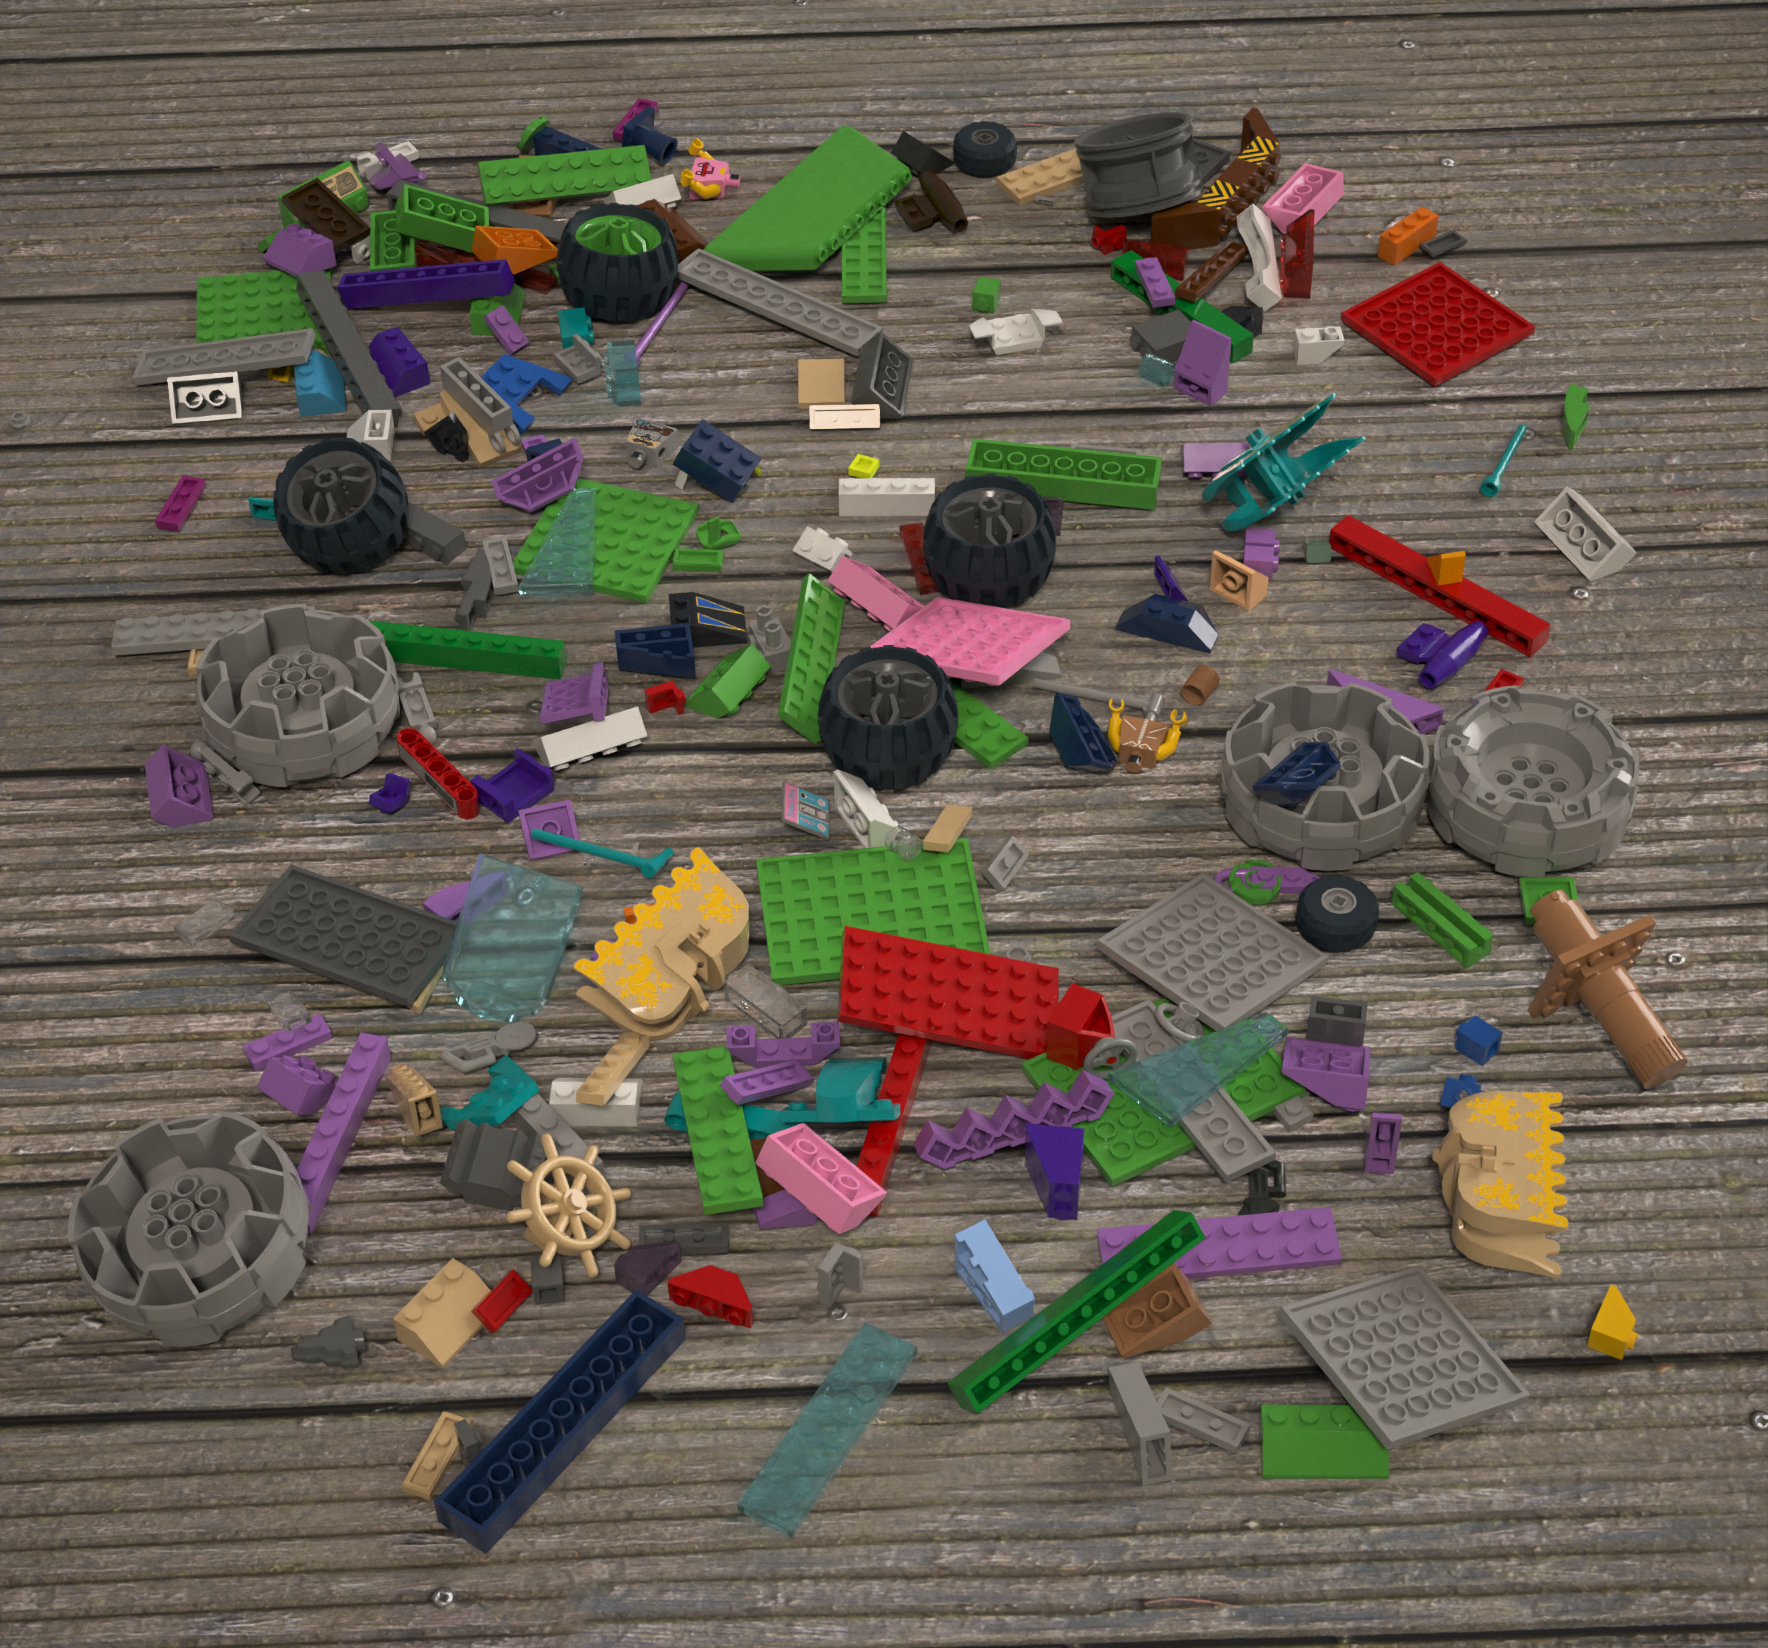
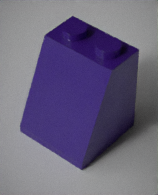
M1026 1123L1025 1166L1047 1217L1059 1220H1077L1083 1169L1085 1129Z

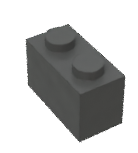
M1311 996L1306 1039L1363 1046L1368 1003Z

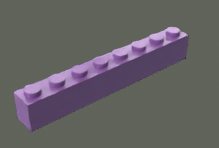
M360 1032L298 1165L297 1173L312 1208L309 1211L308 1234L310 1235L315 1228L391 1060L387 1037Z

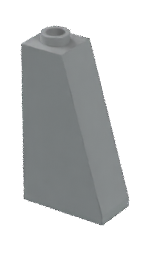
M1138 1361L1109 1367L1110 1394L1142 1486L1173 1480L1170 1430Z

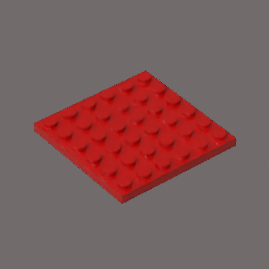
M1441 262L1341 312V320L1434 386L1534 334L1535 326Z

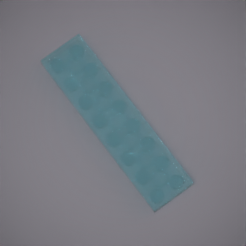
M864 1322L737 1504L738 1511L792 1538L916 1357L917 1346Z

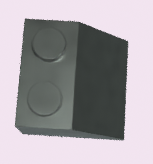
M905 131L902 132L891 151V154L896 156L897 160L906 166L910 165V171L918 176L925 171H932L938 174L954 164V161Z

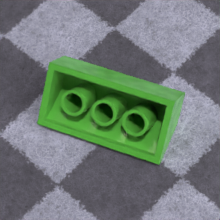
M1261 1405L1259 1439L1262 1479L1389 1478V1450L1384 1447L1351 1405Z

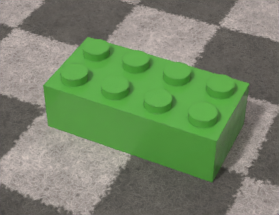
M407 184L403 185L396 202V232L473 253L472 245L475 226H489L488 207Z
M396 210L371 213L370 271L419 267V238L396 232Z

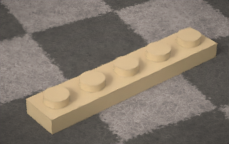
M636 1032L622 1034L577 1090L576 1103L604 1106L650 1047L649 1036H642Z

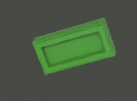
M675 548L672 563L673 571L721 572L724 558L723 550Z

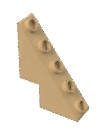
M406 1063L391 1067V1073L385 1074V1078L407 1129H412L416 1137L442 1128L436 1090L412 1066L407 1067Z

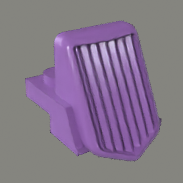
M379 142L374 146L377 151L374 155L384 165L380 171L368 180L374 188L383 190L392 188L399 180L414 183L427 178L423 171H417L401 153L394 157L383 143Z

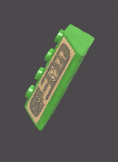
M346 161L280 194L278 202L283 229L287 228L290 224H299L309 229L282 203V196L316 178L322 181L355 214L368 208L367 190L351 162Z

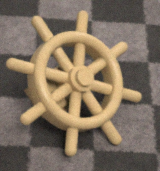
M545 1133L541 1136V1143L547 1157L546 1161L535 1167L532 1171H529L514 1160L507 1163L508 1171L523 1180L524 1184L521 1193L522 1209L508 1212L506 1220L509 1223L526 1220V1225L528 1226L523 1237L543 1250L539 1259L542 1267H548L551 1264L555 1253L566 1256H581L587 1275L590 1278H595L598 1275V1268L592 1254L594 1249L602 1245L607 1239L624 1250L631 1247L630 1239L614 1229L616 1221L615 1202L629 1199L631 1191L628 1188L611 1190L604 1176L593 1166L599 1153L597 1146H589L583 1160L568 1155L558 1156L552 1136ZM549 1173H552L555 1180L553 1185L544 1181L545 1176ZM565 1173L575 1177L571 1185V1188L569 1187ZM584 1185L589 1189L592 1195L585 1196L582 1193ZM597 1206L598 1217L586 1210V1208ZM581 1221L594 1229L593 1234L588 1239Z

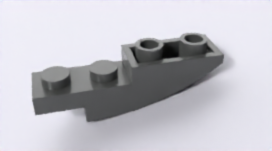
M478 548L475 556L470 559L469 569L462 576L461 586L464 588L465 593L463 595V603L461 607L456 609L455 621L458 622L459 630L471 631L476 618L486 619L492 602L490 568L487 556L481 548Z

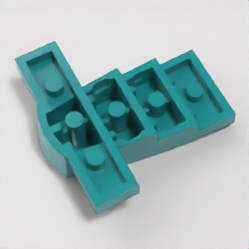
M886 1057L831 1058L823 1066L817 1080L816 1106H806L805 1101L790 1102L789 1106L781 1110V1123L896 1120L901 1115L900 1104H892L890 1099L875 1100V1088L882 1084L881 1072L887 1068Z

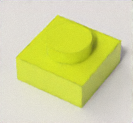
M857 454L848 467V475L860 479L872 478L880 467L879 459Z

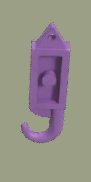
M1251 866V869L1239 868L1235 874V877H1241L1242 883L1250 889L1252 888L1245 883V875L1249 871L1258 870L1257 873H1252L1249 876L1248 880L1251 883L1259 884L1266 881L1264 885L1260 886V889H1273L1277 883V877L1281 875L1280 894H1300L1310 882L1320 878L1301 867ZM1233 868L1223 869L1218 872L1214 877V881L1223 886L1222 881L1229 879Z

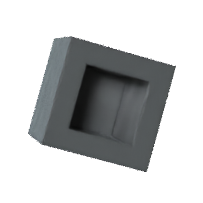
M554 1255L548 1267L540 1265V1257L530 1258L535 1305L565 1301L560 1255Z

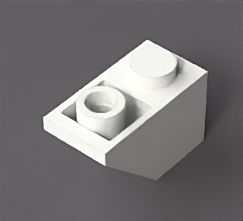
M1329 326L1324 328L1295 329L1293 353L1296 364H1320L1343 346L1345 340L1341 327Z

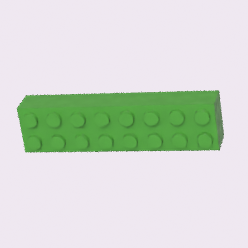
M973 438L966 466V477L972 475L983 476L986 474H996L997 476L1004 477L1012 476L1017 478L1018 481L1032 485L1038 495H1042L1044 499L1155 510L1161 481L1162 457Z

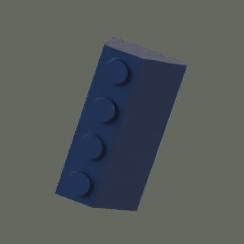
M547 126L533 136L535 156L602 149Z

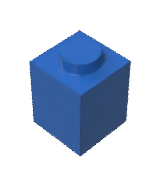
M1475 1015L1467 1023L1463 1022L1458 1027L1455 1034L1457 1036L1455 1049L1483 1067L1500 1050L1503 1032Z

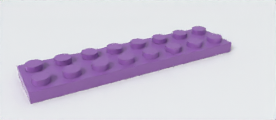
M1331 1207L1198 1219L1196 1221L1206 1238L1174 1262L1188 1279L1341 1265L1342 1256ZM1155 1224L1097 1229L1101 1264L1105 1263Z

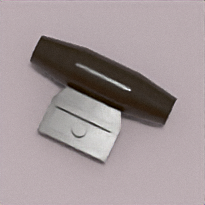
M925 171L919 177V183L924 195L912 194L895 201L897 210L912 231L931 225L938 217L954 232H962L968 227V220L962 204L947 183L932 171Z

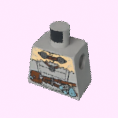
M641 418L636 419L626 439L628 462L636 469L640 468L642 464L658 467L679 447L678 431L676 428Z

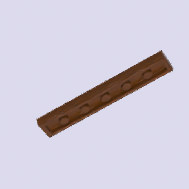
M1231 240L1228 241L1176 288L1175 296L1192 302L1199 300L1248 255V247Z

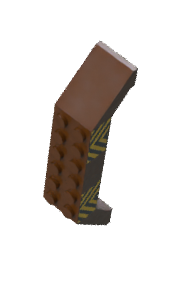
M1253 107L1243 117L1241 153L1197 202L1158 210L1152 216L1150 253L1163 254L1218 246L1223 239L1228 237L1229 232L1237 227L1236 216L1250 205H1256L1261 196L1268 192L1269 187L1277 182L1279 178L1278 163L1281 158V153H1279L1280 143L1258 108Z

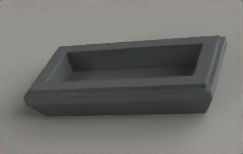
M1452 230L1419 244V247L1425 254L1434 259L1463 247L1468 240L1455 230Z

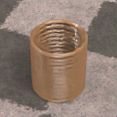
M1207 665L1197 666L1181 687L1182 696L1193 705L1204 704L1219 684L1220 678L1218 673Z

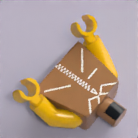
M1111 698L1109 700V710L1112 713V718H1109L1108 740L1114 752L1119 753V761L1126 764V769L1129 772L1138 773L1141 767L1153 769L1159 761H1163L1175 752L1181 735L1179 729L1186 725L1188 718L1184 712L1181 720H1175L1177 710L1174 709L1170 714L1173 722L1172 729L1171 724L1123 715L1122 719H1119L1120 714L1124 711V701L1121 699V707L1115 709L1112 707Z

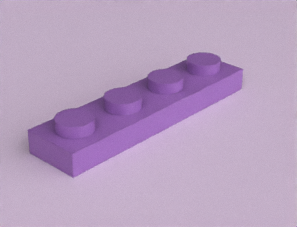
M792 1060L726 1076L719 1086L732 1101L740 1105L809 1087L814 1078L797 1060Z

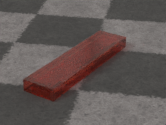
M923 522L899 526V533L920 595L941 592L931 577L925 562Z

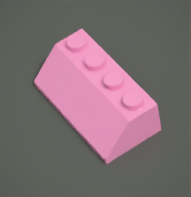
M1304 163L1263 205V211L1283 234L1294 238H1303L1344 195L1343 172Z
M844 556L841 557L828 579V582L835 586L834 591L843 597L849 596L852 598L851 604L862 610L863 608L867 609V615L878 622L880 620L885 622L884 627L889 631H892L924 607L923 604L870 566Z
M804 1123L768 1135L755 1162L764 1170L767 1176L777 1181L785 1188L788 1194L797 1198L806 1206L808 1211L816 1214L831 1230L838 1234L856 1228L887 1194L883 1188Z

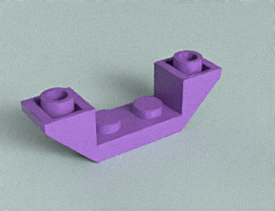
M839 1022L811 1023L812 1037L760 1040L755 1038V1025L726 1026L727 1051L729 1050L730 1054L755 1068H763L792 1060H797L802 1066H814L840 1047Z

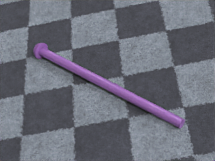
M682 281L633 351L625 353L624 363L628 367L634 368L640 364L639 356L690 285L689 283Z

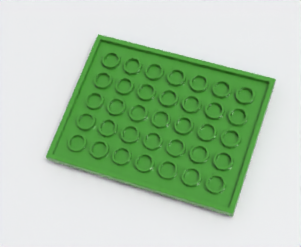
M1167 997L1153 1003L1156 1007L1162 1003L1178 1006V1004ZM1163 1012L1166 1018L1173 1016L1171 1012ZM1197 1018L1204 1028V1039L1199 1043H1185L1250 1122L1274 1111L1275 1106L1297 1096L1300 1098L1305 1096L1306 1088L1282 1073L1283 1061L1248 1019L1222 1036ZM1046 1052L1022 1063L1023 1073L1037 1091L1045 1082L1068 1093L1081 1070H1084V1066L1075 1070L1047 1059ZM1121 1053L1119 1055V1061L1124 1063L1126 1061V1058ZM1105 1065L1094 1067L1098 1071L1114 1069L1112 1066ZM1133 1066L1117 1077L1105 1079L1114 1095L1099 1119L1092 1121L1087 1119L1072 1124L1073 1128L1085 1129L1084 1152L1111 1187L1197 1147Z

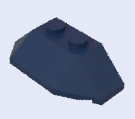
M1153 594L1124 610L1115 628L1117 631L1211 654L1218 639V633L1203 605L1159 594Z
M1057 692L1054 696L1049 732L1063 758V763L1070 769H1079L1086 772L1110 771L1117 764V760L1098 724L1080 706L1082 703L1078 698Z
M1304 742L1257 781L1252 788L1255 793L1272 805L1293 807L1298 805L1302 799L1311 794L1339 770L1341 763L1327 742Z

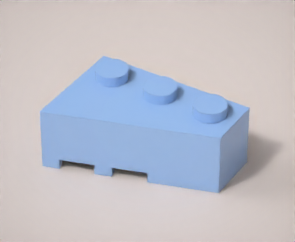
M984 1219L955 1234V1271L1002 1333L1033 1318L1034 1295L1023 1283L987 1221Z

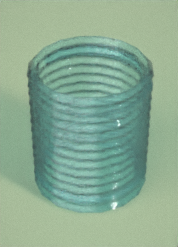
M1148 353L1141 360L1138 373L1139 376L1165 387L1173 380L1176 366L1170 361Z

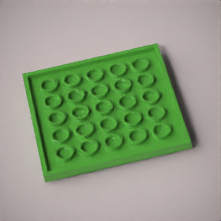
M331 268L323 270L327 278L332 281ZM272 270L270 272H250L248 274H228L226 276L197 278L196 344L313 328L316 337L312 349L318 348L324 351L326 355H330L296 292L297 277L282 270Z
M577 478L572 492L554 500L546 507L513 561L515 574L647 603L674 557L675 548H679L698 515L699 504Z

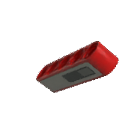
M405 728L398 732L397 743L402 761L458 817L465 820L477 817L480 813L476 788L419 731L413 728Z

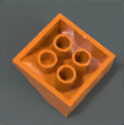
M475 226L472 252L481 261L507 259L512 274H516L557 257L558 248L538 230Z

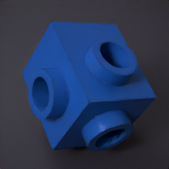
M1460 1073L1458 1078L1448 1075L1440 1105L1452 1108L1454 1104L1463 1099L1460 1096V1091H1466L1469 1096L1486 1091L1481 1090L1482 1083L1476 1082L1477 1077Z

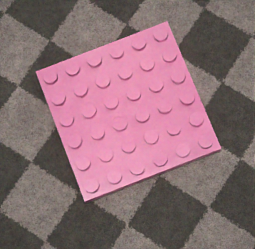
M937 597L870 647H883V645H894V647L901 648L910 647L923 655H929L933 658L938 667H942L948 678L957 677L967 682L979 681L987 683L989 686H999L1070 629V619Z

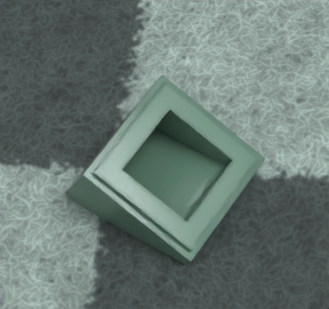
M1325 539L1305 540L1302 542L1307 563L1331 561V544Z

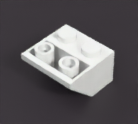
M368 410L348 428L347 437L355 439L359 443L364 442L372 446L391 462L395 435L392 410Z

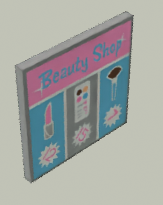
M783 782L781 822L828 840L829 799Z

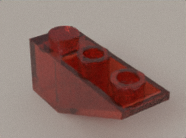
M1123 239L1122 255L1132 250L1144 259L1157 257L1165 274L1174 280L1184 281L1188 267L1189 247Z

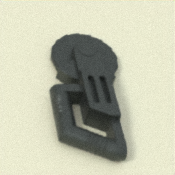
M1274 1160L1262 1166L1274 1171V1186H1268L1267 1171L1257 1168L1248 1172L1249 1197L1244 1199V1206L1239 1211L1238 1216L1279 1212L1280 1205L1271 1198H1284L1286 1196L1285 1163Z

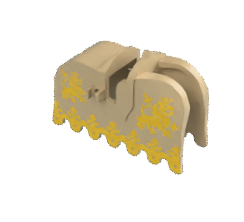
M700 847L694 848L690 853V861L694 865L692 869L687 870L683 867H675L671 871V879L675 883L673 887L668 888L664 885H657L653 888L652 897L656 901L653 906L644 903H638L634 906L633 915L637 919L636 923L629 924L625 921H620L615 924L614 934L618 938L616 942L611 943L607 940L596 942L595 953L598 955L596 961L581 958L573 966L575 971L599 987H581L577 990L576 994L579 999L601 1012L625 1032H636L642 1036H649V1041L666 1039L673 1036L685 1025L691 1016L698 1015L701 1011L705 1012L710 1007V1004L706 1001L697 980H702L713 990L719 989L725 983V976L742 962L749 949L748 902L743 892L711 861Z
M1487 1091L1465 1097L1452 1106L1448 1119L1449 1133L1443 1138L1440 1147L1432 1151V1160L1439 1165L1442 1176V1193L1450 1209V1215L1453 1217L1452 1239L1457 1249L1468 1259L1485 1266L1524 1271L1553 1278L1561 1276L1560 1265L1557 1262L1546 1259L1548 1256L1559 1254L1560 1245L1558 1242L1545 1237L1547 1235H1554L1558 1231L1566 1232L1569 1227L1566 1217L1555 1214L1557 1210L1564 1209L1568 1201L1563 1194L1555 1193L1558 1188L1565 1186L1567 1180L1562 1173L1554 1172L1556 1168L1562 1167L1565 1164V1156L1560 1152L1554 1151L1556 1147L1564 1144L1565 1138L1560 1132L1550 1129L1551 1127H1558L1563 1124V1115L1549 1109L1550 1107H1558L1562 1104L1563 1094L1561 1092Z

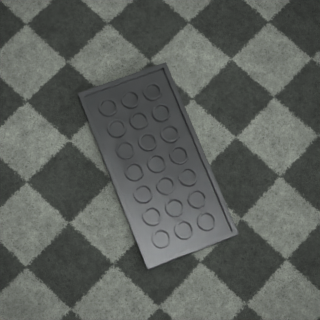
M291 864L228 936L230 942L409 1007L470 932L468 925Z

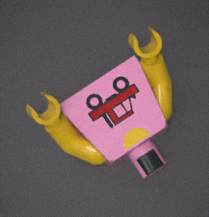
M695 138L688 151L691 155H698L699 157L695 158L692 171L684 169L680 175L681 184L685 187L689 186L690 199L723 198L728 187H740V175L729 174V164L717 161L706 151L703 152L701 150L703 142Z

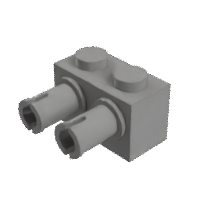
M761 605L756 609L757 622L749 624L750 635H747L748 645L753 644L771 665L766 672L771 674L786 669L791 641L778 617L772 618L771 607Z

